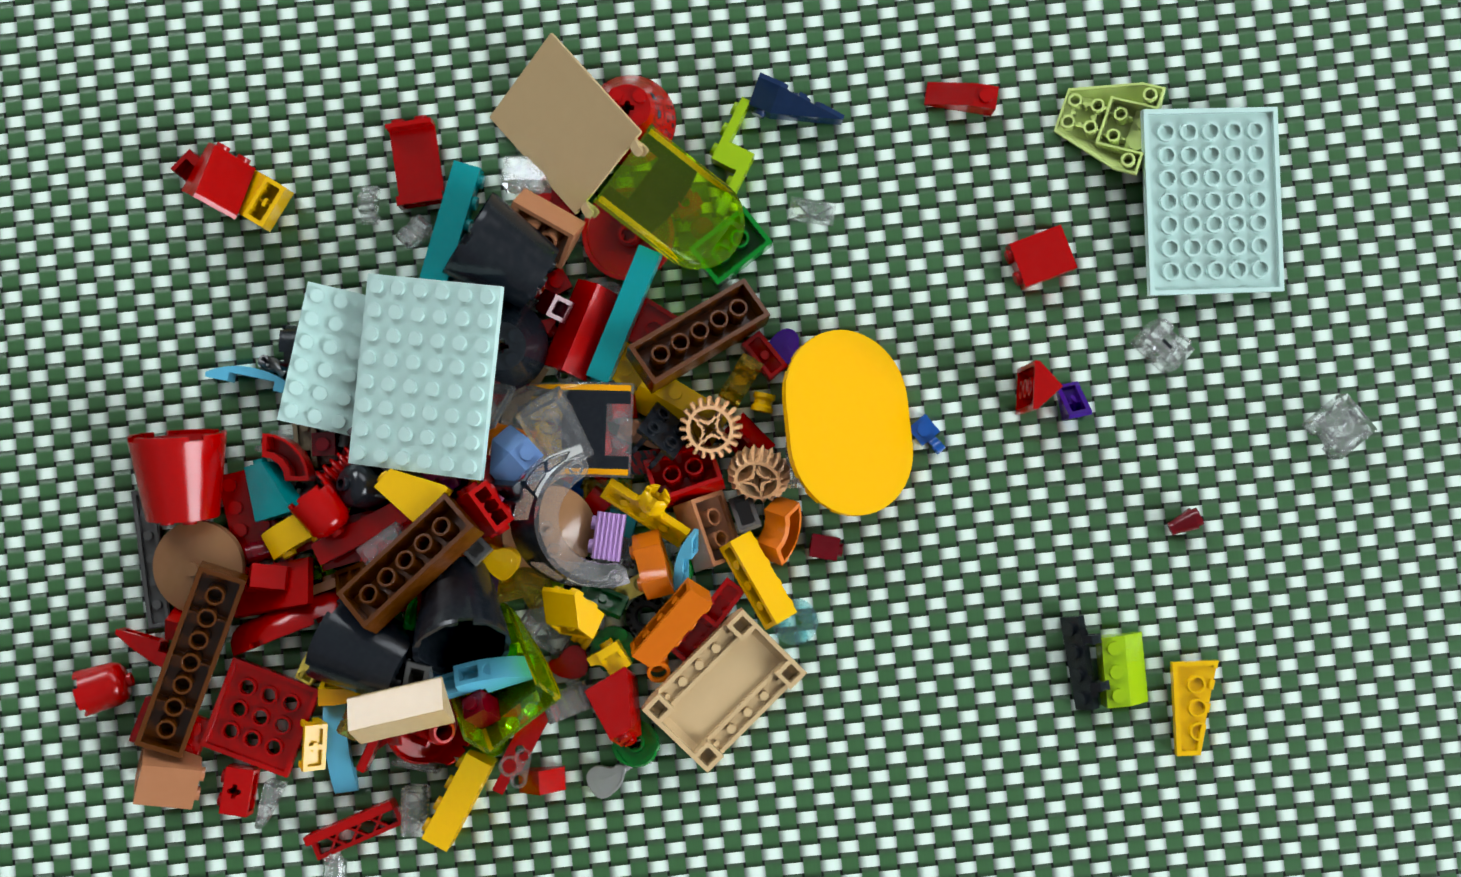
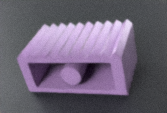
M597 511V516H592L591 529H594L595 533L594 539H589L588 553H592L591 558L621 561L627 515Z

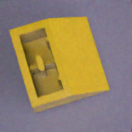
M255 170L238 214L271 232L294 193Z
M543 586L542 598L545 620L559 634L593 639L605 614L597 608L598 605L595 602L584 598V593L578 589L571 588L566 590L560 586H554V588Z

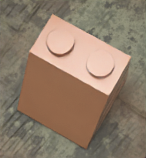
M142 747L135 774L133 804L192 810L194 800L198 801L200 797L201 786H198L199 781H204L206 767H202V757L184 751L182 758Z

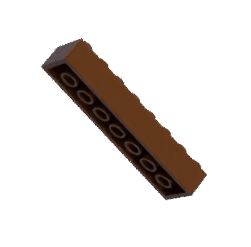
M206 561L201 562L134 745L182 758L249 575Z

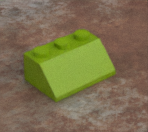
M1142 632L1101 635L1102 643L1095 644L1098 677L1102 682L1109 680L1110 690L1100 692L1101 705L1106 708H1119L1148 702Z

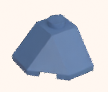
M509 425L492 439L489 474L495 480L518 481L537 465L544 455L527 436L512 425Z

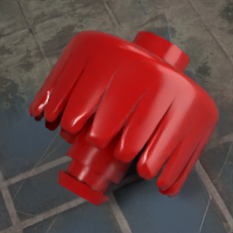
M461 696L449 699L455 723L386 738L394 754L400 759L413 764L440 763L451 765L456 761L454 757L460 758L465 752L462 746H469L471 741L467 734L471 735L474 729L471 724L464 720Z

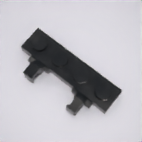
M1084 615L1061 617L1060 622L1076 710L1100 708L1098 692L1110 690L1109 680L1103 682L1095 680L1089 644L1102 643L1101 633L1088 634Z

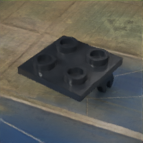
M657 401L637 428L636 432L642 437L629 453L634 455L648 439L660 449V452L647 466L649 470H652L664 455L673 461L687 441L681 440V437L687 433L679 431V427L686 425L680 422L676 416Z

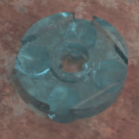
M792 598L791 600L797 613L790 617L793 618L795 615H798V620L801 621L800 626L790 627L791 623L788 621L789 618L772 628L778 639L789 645H798L810 640L814 636L818 627V619L815 610L807 601Z

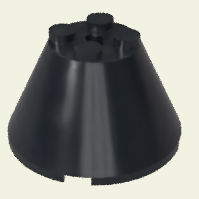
M503 301L499 342L500 339H504L505 344H508L509 347L504 349L503 352H499L498 349L494 392H510L531 383L543 369L549 348L546 329L536 313L526 305L521 309Z

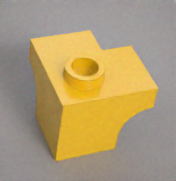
M612 638L599 645L601 649L586 658L590 666H603L609 675L624 666L627 668L633 663L620 640L613 641Z

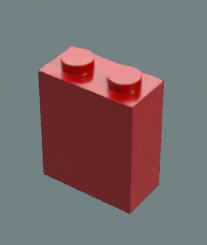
M1061 224L1010 243L1005 247V259L1008 264H1012L1014 282L1017 286L1020 285L1021 290L1078 268Z

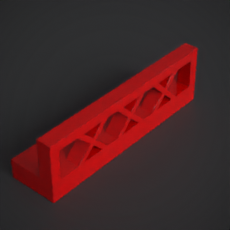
M394 796L307 834L303 840L306 847L312 845L317 860H321L405 823V820ZM393 810L398 820L390 824L381 819L384 813ZM368 820L376 822L374 830L370 833L360 830L362 823ZM348 829L355 832L352 840L349 842L338 839L340 833ZM324 839L333 841L330 850L322 853L318 842Z

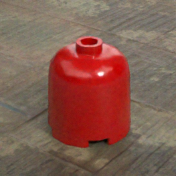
M326 478L321 482L324 485L323 487L319 488L316 485L300 496L297 500L298 505L295 506L291 503L287 506L306 531L317 539H324L330 535L333 539L345 531L342 526L346 524L350 516L348 507Z
M117 662L78 670L72 674V680H76L77 688L73 689L75 702L80 711H86L85 716H90L126 703L130 699L132 686H135L132 672L128 673L126 668Z

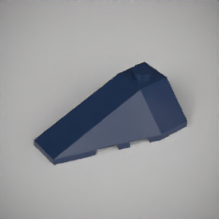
M760 72L749 102V110L752 111L751 114L761 119L767 117L778 120L842 124L845 115L823 103H811L806 94L802 92L792 93L787 89L789 85Z

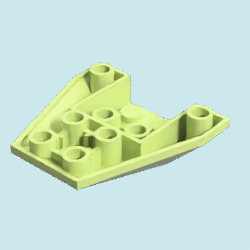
M1139 82L1068 88L1054 133L1112 170L1136 176L1142 167L1144 155L1141 148L1140 111L1143 109H1161L1166 87Z

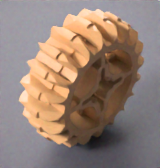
M712 396L707 397V403L700 397L698 398L699 406L695 402L690 403L693 411L687 408L683 411L688 418H680V422L686 424V426L679 427V431L686 432L687 434H684L681 440L689 439L690 442L685 447L688 449L693 445L695 449L692 454L696 455L700 450L702 451L701 458L703 459L706 457L707 452L711 460L715 459V452H717L720 458H723V449L730 454L732 452L730 445L737 447L739 444L734 438L742 437V434L736 430L742 429L743 424L735 423V421L741 419V415L733 417L732 414L737 408L734 406L728 410L726 407L730 401L727 400L721 405V397L719 396L716 398L715 403H713ZM706 409L717 411L712 418L701 417L697 414ZM723 415L729 423V435L725 433L726 430L720 425ZM717 418L716 426L714 427L717 431L713 430L705 437L708 428L706 424L710 425ZM693 420L697 422L696 425L702 431L699 440L693 431ZM711 437L721 438L725 441L715 446L705 444L708 438Z
M753 444L751 449L745 446L742 451L738 450L735 456L731 458L727 469L728 482L731 483L732 489H737V495L744 494L745 500L749 497L753 498L754 503L757 499H761L764 503L767 498L773 501L775 496L780 497L790 482V466L787 465L786 458H781V452L773 453V447L767 450L764 444L760 448Z

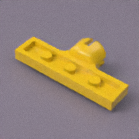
M612 478L600 497L650 530L659 529L662 538L679 548L691 529L665 512L667 505L670 503L667 489H664L660 494L657 491L661 485L652 484L648 485L642 494H637Z

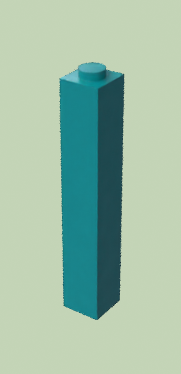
M639 244L586 373L587 376L591 377V382L595 384H611L663 257L661 253Z

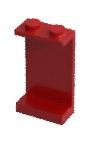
M419 115L415 116L414 120L394 119L391 123L385 124V129L390 133L399 196H396L397 206L401 210L441 204L445 187L435 122L431 117Z

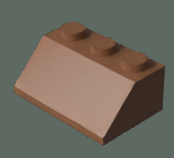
M525 188L512 201L511 207L559 249L555 259L557 261L555 267L562 269L577 244L586 222Z
M723 490L673 506L677 521L691 529L689 534L694 528L699 529L698 552L691 560L694 571L699 572L725 563L726 560L719 548L737 538L738 534Z

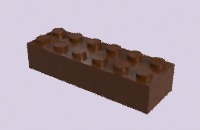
M745 278L630 344L627 347L626 358L652 394L766 326L770 313Z
M444 493L336 594L364 629L377 634L484 533L458 502Z

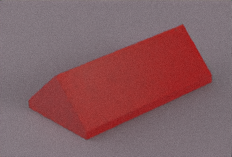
M578 279L569 301L575 304L566 323H559L548 349L544 365L586 382L588 377L586 373L618 294L598 283Z
M1035 360L1017 369L1015 415L1039 409L1063 387L1041 361Z

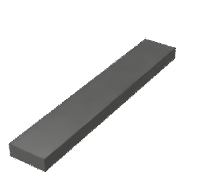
M132 491L131 497L148 629L165 627V619L172 611V605L160 593L153 575L154 553L160 540L163 538L162 526L159 523L145 521L139 491Z

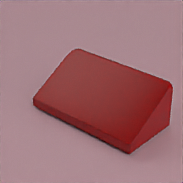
M760 330L740 346L768 382L788 367Z

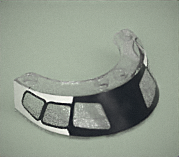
M581 444L557 451L541 459L520 481L523 488L522 500L511 505L512 516L514 517V520L510 522L511 534L522 558L540 575L565 585L610 588L629 584L630 580L623 565L620 563H598L597 559L592 561L586 560L572 551L562 537L559 528V511L562 501L570 488L585 477L588 472V463Z

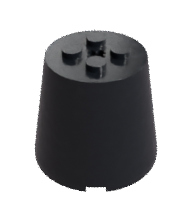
M492 192L473 221L474 224L470 229L472 233L470 236L465 233L442 273L463 283L504 287L503 301L522 309L529 300L532 301L539 289L541 290L548 279L546 277L547 274L551 273L557 263L555 259L559 249L502 198Z
M459 557L417 596L412 645L413 659L416 663L432 666L433 673L443 675L453 672V666L508 655L511 637L492 575L483 562L478 566H474L467 557Z
M339 598L336 601L337 608L333 613H326L311 640L305 664L309 665L306 674L315 680L358 694H367L403 685L407 661L415 662L412 652L414 631L405 630L403 623L395 617L377 634L368 631L361 626Z

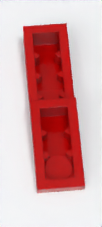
M726 577L711 596L712 606L710 610L698 619L694 629L688 631L679 646L674 647L671 652L684 662L722 623L744 594L742 588Z

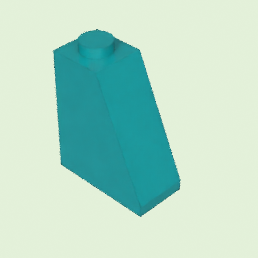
M267 458L253 460V465L244 467L255 522L272 521L292 515L287 506L291 503L295 506L298 505L297 500L300 496L292 483L285 481L284 473L279 464L275 461L268 462Z

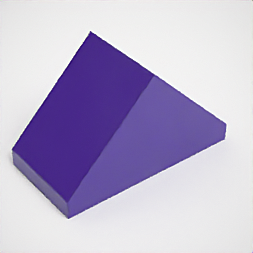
M1079 382L1062 384L1063 387L1056 392L1062 421L1091 415L1092 409Z

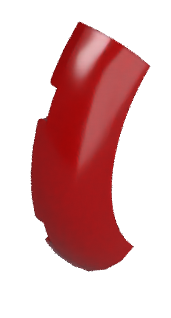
M336 588L314 595L313 605L269 612L238 626L231 638L233 656L315 625L314 620L320 623L327 612L333 613L338 606L336 601L339 597L336 595Z

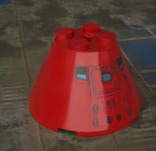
M635 75L616 77L602 85V88L641 129L642 133L638 137L639 141L642 142L649 131L653 129L671 143L676 129V113L669 95L661 86L650 79ZM629 149L617 165L640 166L655 160L657 156L649 151L646 156L637 157Z

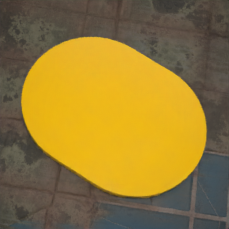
M832 330L812 337L800 346L791 357V362L787 371H785L782 383L786 443L791 468L796 479L798 478L805 488L808 496L831 512L844 516H863L875 513L890 505L899 496L907 483L912 468L913 442L904 380L896 363L885 349L863 334L849 330Z

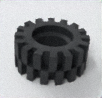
M645 595L633 600L628 606L625 615L629 630L637 636L646 626L639 622L638 612L642 608L649 607L656 614L664 605L662 601L658 598L647 600Z

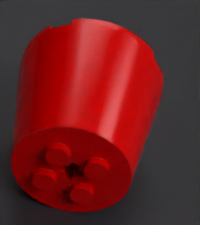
M219 429L167 430V435L154 436V432L127 436L128 448L146 522L159 523L160 526L174 525V523L194 525L197 524V521H205L220 516L227 430H220V432Z

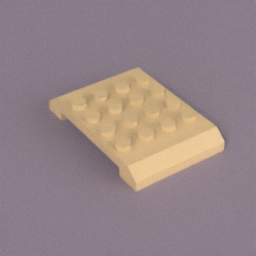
M741 607L733 612L646 699L641 709L708 773L724 757L723 753L788 688L791 690L807 672Z

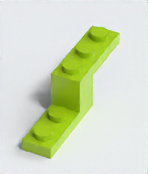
M744 97L741 98L739 103H734L730 114L733 116L729 123L725 122L720 131L722 138L719 144L714 143L709 154L712 156V164L734 174L733 176L729 175L725 182V186L732 192L726 190L723 197L719 195L714 205V208L717 209L716 216L723 220L755 156L754 153L732 143L749 110L750 100Z

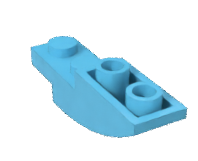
M503 656L470 661L453 666V672L440 675L443 678L449 699L469 694L479 689H486L489 693L534 679L530 656Z

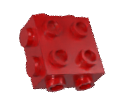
M475 480L457 492L459 497L454 500L458 502L483 531L484 534L481 537L492 539L496 535L499 536L510 528L508 523L514 520L510 507L502 502L497 495V489L487 480L480 483Z

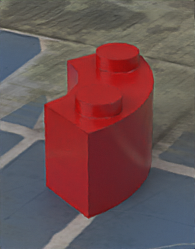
M262 433V457L270 458L279 464L284 473L285 481H316L313 463L299 444L284 436Z

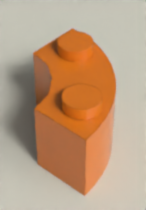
M780 496L776 497L764 509V527L757 540L765 557L770 562L783 566L792 554L798 541L802 516L799 502Z
M659 529L633 535L632 546H629V552L632 560H636L640 578H637V585L639 591L644 592L647 600L674 594L671 568Z

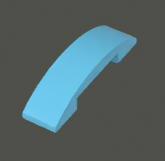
M246 366L219 367L205 372V377L235 383L237 374L274 382L273 391L283 393L286 381L271 372Z
M693 529L678 552L674 567V592L687 577L689 578V559L692 560L698 552L699 529Z
M347 704L323 706V720L328 723L326 758L334 793L358 791L357 770L353 766L350 735L347 725Z

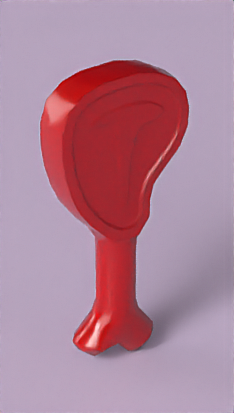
M574 644L565 648L558 658L545 662L550 672L567 679L585 676L589 667L586 651L580 645Z

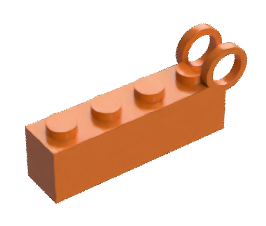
M688 577L630 643L632 657L646 665L647 676L655 683L664 682L670 676L668 654L674 647L679 646L684 635L694 629L698 619L703 614H706L712 606L710 591ZM666 669V673L661 677H654L651 674V671L661 672Z

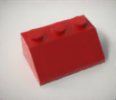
M708 438L705 444L711 446L710 440ZM692 445L688 449L685 446L682 447L673 461L664 455L652 470H649L647 466L654 457L643 460V464L650 485H661L657 491L660 494L664 489H667L670 496V503L667 505V509L726 488L716 457L711 460L707 452L706 457L703 459L701 458L702 451L700 450L694 455L692 452L695 447Z

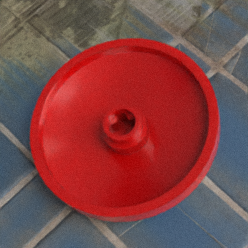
M625 187L615 190L629 199L636 188ZM598 199L593 203L600 213L596 218L585 217L584 221L586 223L582 230V241L588 258L598 270L607 276L624 281L639 244L663 255L657 271L666 263L670 257L668 254ZM670 216L652 235L659 239L671 252L675 241V228Z

